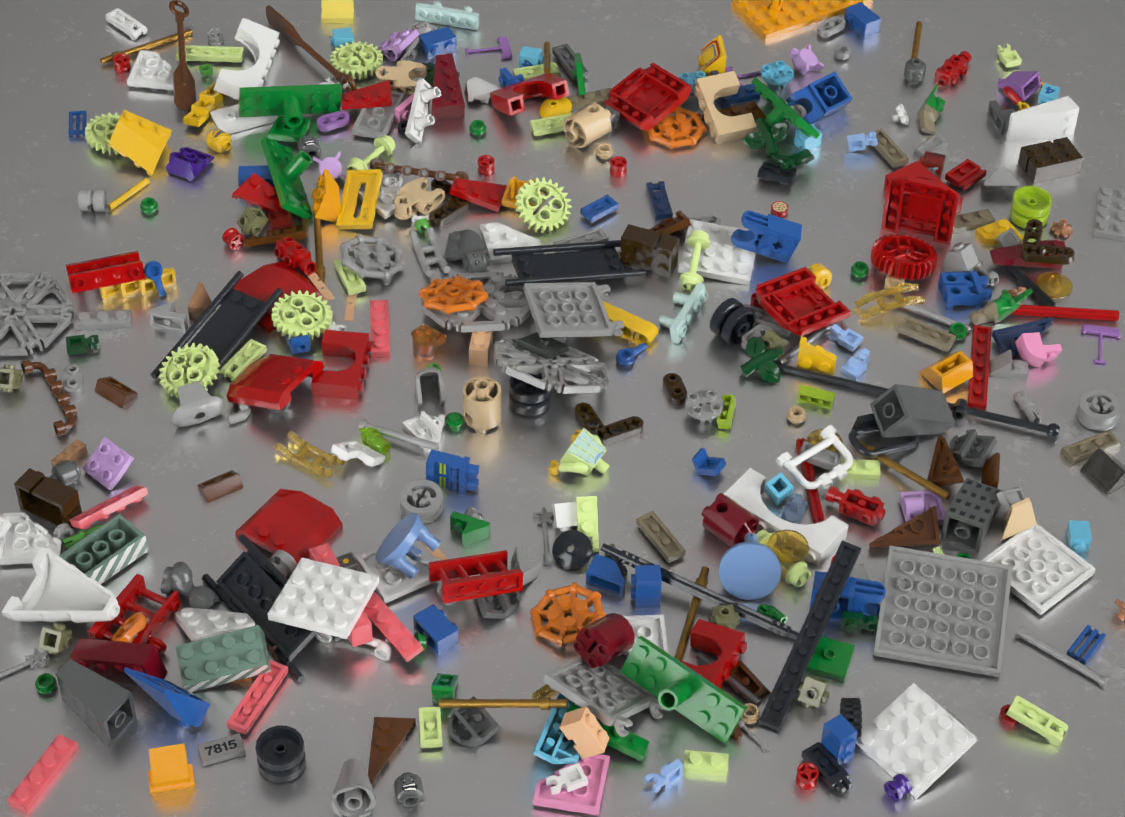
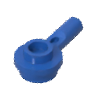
M149 261L144 267L145 275L154 281L159 296H164L166 291L160 278L163 271L162 266L157 261Z
M641 343L635 348L619 350L616 354V361L623 366L632 364L634 356L646 350L647 345Z

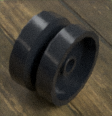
M729 298L717 307L711 317L709 328L714 334L722 337L729 345L735 346L741 343L743 335L754 328L757 316L754 311L745 307L737 299Z
M542 373L538 375L530 374L535 378L542 379ZM511 376L509 380V405L513 411L524 416H537L549 408L551 389L547 391L545 387L543 390Z
M283 725L270 727L262 732L256 740L255 750L258 768L261 775L267 780L275 783H285L301 775L306 765L305 746L302 735L295 728Z

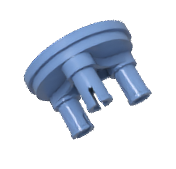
M413 512L405 516L388 533L381 543L375 559L380 564L391 565L395 569L398 568L411 579L417 574L419 569L407 561L405 555L416 561L418 559L416 555L420 556L422 554V551L413 544L416 541H421L431 551H434L438 548L441 541L428 531V528L423 525L420 516Z
M749 532L744 537L745 542L732 546L722 556L719 564V578L723 587L733 596L744 600H756L767 596L776 588L781 576V566L776 554L769 547L758 543L755 533L752 532V536H750Z

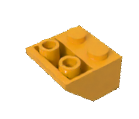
M324 169L322 176L319 175L317 188H314L311 197L314 199L312 210H314L315 218L335 222L341 210L339 186L330 172Z
M958 351L920 370V374L935 388L945 393L973 377V364L968 356L962 351Z

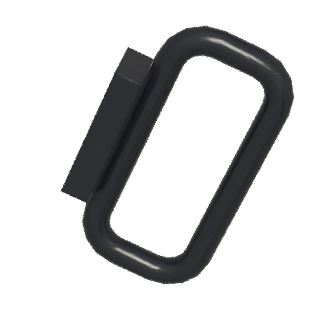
M873 413L858 416L848 435L850 443L857 452L868 458L913 449L920 443L919 436L915 435L909 436L912 439L909 442L874 450L866 449L856 436L880 431Z

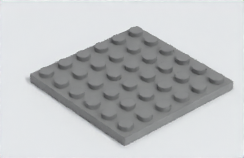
M889 546L884 578L886 593L880 605L873 656L1000 677L1013 566Z

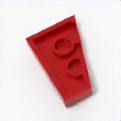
M389 80L343 93L341 96L342 110L392 106Z
M253 173L232 193V198H240L247 201L249 205L253 206L255 204L260 206L265 211L284 218L289 213V211L281 208L276 189L256 173Z
M455 178L449 194L499 212L507 185Z

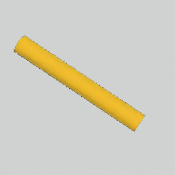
M147 178L143 179L109 203L107 208L112 211L150 184V181Z

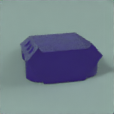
M186 146L180 148L179 152L170 153L169 163L165 168L168 174L188 179L190 182L214 159V156Z

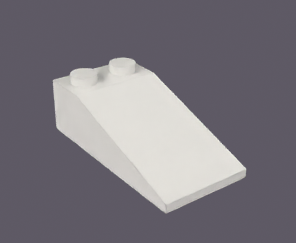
M1069 96L1011 113L1006 141L1056 139L1074 134L1080 107Z

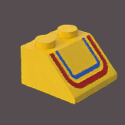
M718 35L701 49V56H698V66H700V71L706 73V76H711V71L716 70L719 74L725 73L726 52L722 35Z

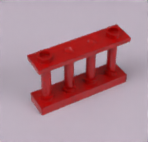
M138 251L66 264L72 293L146 279L143 262L140 261Z
M507 550L429 562V582L441 581V600L444 604L523 591V572L521 569L508 570Z
M136 574L116 597L120 606L118 616L112 621L95 622L88 630L89 638L112 641L114 635L111 633L112 629L118 625L122 626L127 620L123 616L127 612L133 611L135 613L142 612L150 621L142 631L137 633L138 635L132 643L147 644V640L150 637H154L172 614L179 610L180 600L178 592L174 591L169 598L146 589L144 576ZM143 596L162 606L155 613L135 604L139 597Z

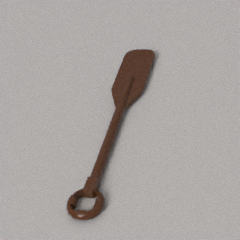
M172 0L169 3V9L175 15V21L177 22L179 65L173 73L174 102L178 108L191 112V105L196 102L195 80L186 65L183 25L184 18L189 16L190 11L183 2ZM175 5L181 7L184 13L177 11Z
M270 5L266 6L267 20L276 31L280 32L291 44L300 46L336 77V80L342 84L345 92L357 89L355 81L349 74H343L335 69L300 37L289 21Z

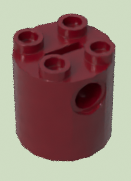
M719 493L710 507L706 506L701 513V516L704 517L702 522L704 529L729 547L745 542L744 537L749 532L750 536H752V532L757 534L759 526L758 517L723 493Z
M610 613L578 631L573 648L590 668H596L629 651L634 644L635 634L631 624L625 617L617 613Z

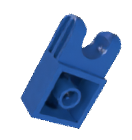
M833 72L792 93L786 99V102L789 106H803L807 114L803 119L812 124L845 108L853 98L837 73Z
M745 211L741 221L743 226L749 230H735L731 235L732 244L738 248L788 263L801 240L802 224L771 214L766 216L753 211Z
M815 571L809 611L827 572ZM849 577L830 620L841 621L843 611L863 613V617L874 615L879 618L880 605L878 603L885 597V586L877 581Z

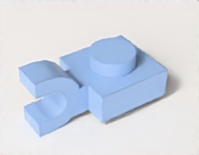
M875 131L869 132L866 136L864 133L847 136L849 152L866 150L868 145H878Z
M835 323L830 328L832 332L828 338L838 340L837 343L851 352L863 341L862 335L849 328L844 331Z
M863 348L858 358L851 357L841 367L840 372L856 381L867 370L866 364L870 360L867 356L870 354V351Z
M679 759L668 762L662 767L659 775L650 773L644 776V782L646 784L656 782L653 785L652 791L657 793L662 786L666 788L683 776L684 764Z

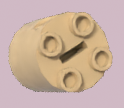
M593 102L567 117L563 123L567 139L575 147L584 148L611 131L610 111Z
M486 376L469 379L463 387L464 421L478 433H484L486 430L492 429L501 423V386L496 380Z

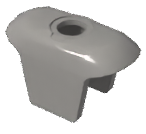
M436 367L420 369L415 376L414 385L418 408H421L423 404L420 384L437 383L440 405H444L445 391L441 371Z
M198 381L178 387L180 407L173 413L172 424L175 427H186L202 423L220 415L225 408V403L222 398L210 396Z

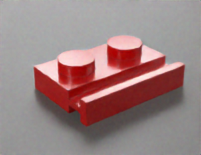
M966 159L947 172L945 180L956 187L960 186L965 191L984 178L987 170H982L979 165Z

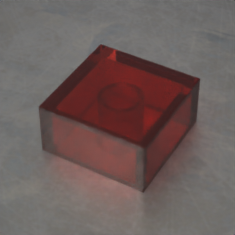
M287 210L267 214L272 231L294 225L292 215Z

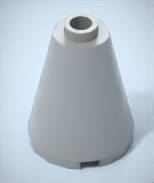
M349 759L343 763L331 797V806L333 811L340 817L342 815L366 817L372 813V809L376 805V797L364 763L359 759Z

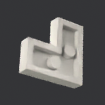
M356 440L333 444L331 452L335 453L341 460L348 461V459L359 458L365 465L371 467L383 464L385 456Z

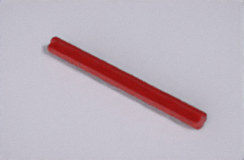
M1019 304V308L1010 314L1118 321L1120 316L1118 310Z
M798 438L796 440V449L798 455L803 445V442H806L805 438ZM806 461L800 463L803 477L809 482L815 481L812 464ZM818 488L814 490L806 489L814 524L824 521L825 518Z

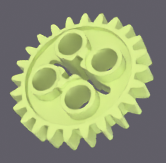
M352 41V44L345 42V46L340 44V48L335 47V51H332L330 55V64L339 72L349 74L353 80L355 77H358L359 80H361V77L367 79V75L373 76V72L376 73V70L383 65L381 50H378L377 46L373 47V44L367 45V42L361 44V41H358L357 44Z
M108 112L107 116L102 113L101 117L96 115L95 119H90V123H87L85 139H87V144H91V148L96 147V151L101 149L103 154L109 151V155L112 152L118 155V152L108 145L120 118L117 112L114 115Z
M544 177L541 181L535 178L534 182L530 179L528 183H524L522 188L518 190L519 194L515 197L517 201L514 205L519 207L515 211L521 212L518 218L525 219L522 224L529 223L528 229L533 226L535 232L540 229L542 234L546 230L548 233H551L552 230L557 231L559 227L562 228L564 223L568 221L567 217L571 214L569 210L572 206L567 204L571 200L565 199L568 193L561 192L563 187L557 188L558 182L553 185L552 179L546 182ZM551 196L554 197L552 200L548 202L547 205L543 206L538 213L533 215V212L536 211L539 206L543 205L548 198H550Z
M300 290L298 294L291 291V296L284 294V299L279 297L278 302L274 303V308H272L273 326L277 327V332L282 331V336L288 334L289 340L292 337L309 335L310 340L313 341V336L320 338V333L324 334L326 329H330V324H332L331 306L327 305V300L322 301V296L316 298L315 292L309 295L308 291L305 294H302Z
M192 343L191 347L185 344L184 349L178 347V352L171 351L173 356H166L168 361L161 363L164 368L159 369L161 372L159 375L160 383L167 393L169 392L171 396L175 395L177 399H179L178 387L198 381L208 391L206 386H213L211 380H217L215 374L220 373L218 357L212 349H209L207 345L203 347L201 343L198 346Z

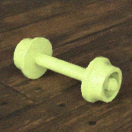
M388 135L375 138V150L363 160L356 157L352 158L346 169L368 170L367 165L379 155L390 157L396 147L394 140Z
M701 230L692 231L690 237L687 238L686 243L694 248L689 272L682 273L679 278L681 287L691 292L697 283H703L704 280L702 276L696 274L700 251L710 247L708 233Z
M766 530L759 531L756 534L758 543L769 547L778 557L780 564L788 570L785 581L798 588L807 583L811 577V571L807 568V564L801 561L793 565L774 547L777 539L776 535Z

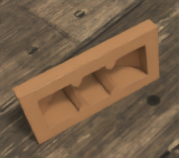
M198 282L189 302V320L198 319L212 302L202 282Z

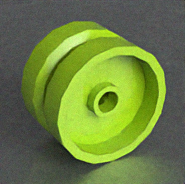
M1036 186L1018 188L1013 196L1010 211L1011 221L1025 229L1029 220L1037 219L1042 222L1044 227L1048 222L1052 204L1051 195L1046 190Z

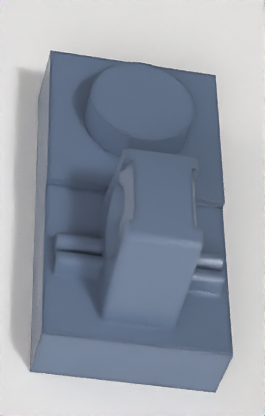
M795 493L794 498L789 496L781 519L801 524L808 507V501L802 500V495Z

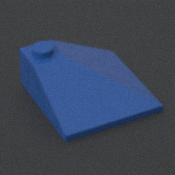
M125 667L124 672L171 716L178 719L179 725L190 728L191 725L200 728L210 703L170 681Z

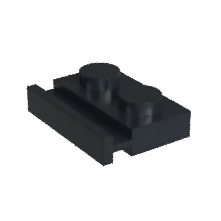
M763 162V165L758 170L757 177L765 181L773 180L787 185L792 183L797 169L786 170L782 169L781 165Z

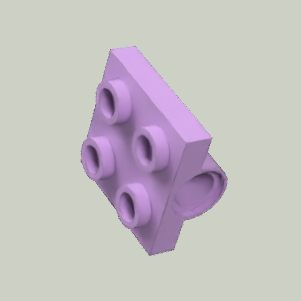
M406 29L400 33L396 31L390 34L388 40L380 44L378 50H381V54L385 55L388 60L395 62L405 53V48L419 33L417 29Z
M104 437L82 469L112 491L135 458L113 441Z
M930 490L899 493V501L906 522L927 511L932 506H936L938 525H943L946 513L940 496Z

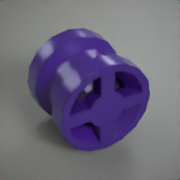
M898 773L893 777L892 781L889 780L884 784V790L891 800L898 802L902 799L903 794L907 795L912 791V786L904 775Z

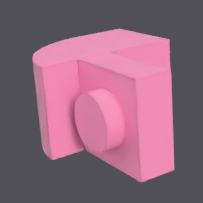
M1039 332L1023 333L1015 342L1021 359L1028 361V365L1033 367H1041L1045 361L1055 360L1062 352L1060 344L1043 345Z

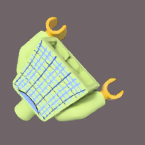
M584 428L582 431L576 430L575 435H571L572 445L561 458V463L558 464L556 460H552L550 462L551 467H548V472L552 476H556L560 472H572L588 476L593 468L604 474L610 465L601 459L606 452V448L599 437L591 434Z

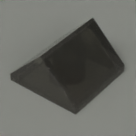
M1101 448L1094 452L1080 470L1106 495L1125 486V466L1111 453Z

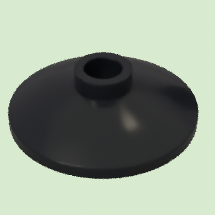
M577 530L563 532L554 541L552 548L553 558L563 569H581L589 562L592 556L591 541L584 533ZM571 545L574 546V550L572 552H568V547Z

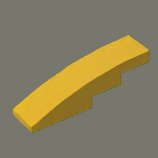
M213 83L199 93V100L191 105V112L183 117L184 124L199 127L210 117V112L218 108L226 95L213 90L216 83Z
M173 268L163 269L160 278L164 288L177 284L175 270ZM145 275L146 279L102 287L99 290L101 297L105 299L119 293L122 297L137 292L146 295L157 291L154 281Z

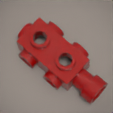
M962 51L958 56L953 54L949 59L945 60L941 68H938L935 72V81L939 86L950 88L952 85L956 86L958 84L960 76L964 77L968 71L967 64L972 59L970 53Z
M284 237V239L276 240L275 256L282 258L287 266H292L294 269L301 268V271L306 275H311L316 271L317 265L311 260V252L294 238Z
M830 486L826 494V501L839 504V513L875 527L879 520L882 521L885 516L886 510L880 498L865 496L858 489H847L843 493L838 488Z

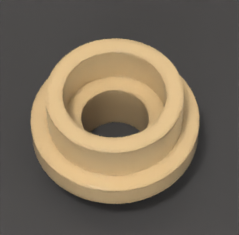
M607 143L599 144L596 148V155L602 159L609 158L613 154L611 146Z
M792 406L787 411V419L792 423H801L806 419V413L801 406Z
M752 703L745 704L747 709L741 720L746 724L758 722L760 719L758 707Z

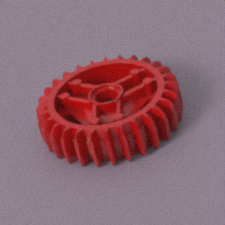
M897 233L896 235H884L875 240L870 259L879 272L883 271V274L890 275V278L893 276L897 279H909L910 281L915 279L918 281L919 279H925V277L928 278L933 274L937 265L938 254L934 247L930 246L929 242L925 243L924 239L919 240L918 237L914 238L911 235L905 236V234L899 235Z

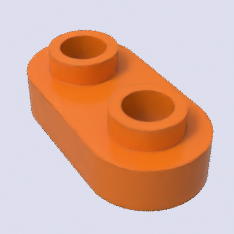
M142 612L133 614L113 635L112 641L132 643L133 637L146 627L147 618Z

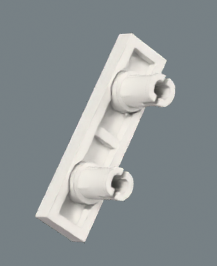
M423 78L417 80L405 135L416 144L422 140L424 127L435 123V118L431 114L427 115L430 100L441 96L440 89L438 87L433 88Z

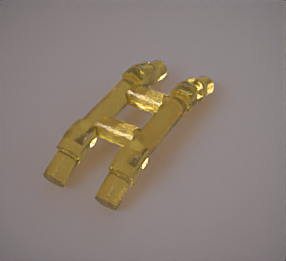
M901 283L898 286L874 293H867L855 301V304L859 308L876 299L878 305L861 314L862 319L866 321L871 317L906 305L924 304L925 298L908 296L903 299L901 293L918 291L919 286L918 284ZM894 295L896 301L886 304L883 297Z
M290 431L287 437L301 449L296 455L288 448H285L280 442L274 447L286 460L302 466L319 477L331 478L333 476L332 470L319 466L324 460L331 465L343 466L345 464V460H341L337 456L328 454L307 443V441L303 440L300 436L298 437L293 431ZM309 452L317 456L311 463L303 459Z

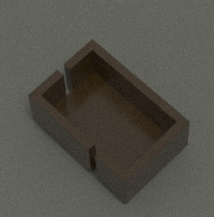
M1068 137L1053 140V143L1046 141L1021 147L1018 164L1024 172H1027L1026 175L1031 182L1036 184L1080 174L1083 157Z
M628 224L621 236L620 260L625 266L645 269L647 272L671 278L678 264L679 237L664 234L658 246L655 247L661 235L660 232Z
M29 468L14 483L20 510L57 527L62 523H67L73 528L69 519L82 513L78 491L74 487L60 483L57 479L46 477L40 471Z

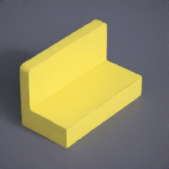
M321 0V23H354L353 0Z

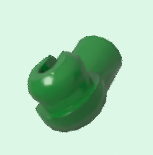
M760 604L757 607L758 612L784 624L787 622V616L774 606Z

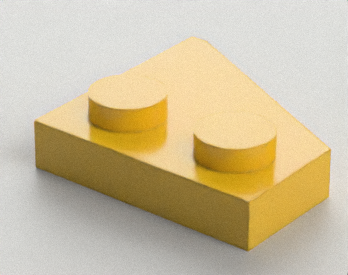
M1006 218L976 228L975 232L984 244H999L996 238L1010 228L1020 238L1021 244L1024 238Z
M801 336L797 367L834 374L837 356L825 351L819 345L814 347L806 342L807 338Z

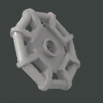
M358 234L348 242L341 243L339 247L343 267H348L363 279L364 277L388 280L390 276L403 271L405 267L402 262V250L384 240L382 236L378 238Z

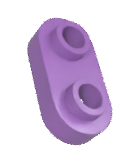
M345 111L326 114L318 117L316 120L317 128L323 132L345 127L350 122L349 114Z

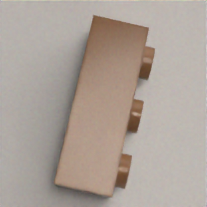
M78 439L51 460L52 467L64 460L77 462L88 453L86 444Z

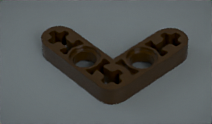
M436 178L431 181V191L437 188L444 190V201L447 202L430 214V224L433 227L439 228L469 210L471 202L453 195H447L452 184L446 180L438 181ZM449 209L455 210L454 212H447Z
M1037 219L1027 222L1021 248V258L1024 261L1061 265L1073 263L1074 250L1072 248L1040 245L1043 232L1042 222ZM1028 239H1035L1036 241H1035V242H1029V241H1027V240H1028ZM1044 253H1051L1052 255H1051V256H1044L1043 254H1044Z
M583 402L575 406V418L581 427L591 434L597 435L603 446L631 438L643 432L644 422L638 416H632L604 426L590 404ZM592 422L597 425L594 427H590L587 424ZM618 429L621 430L622 433L616 434L613 432V430Z

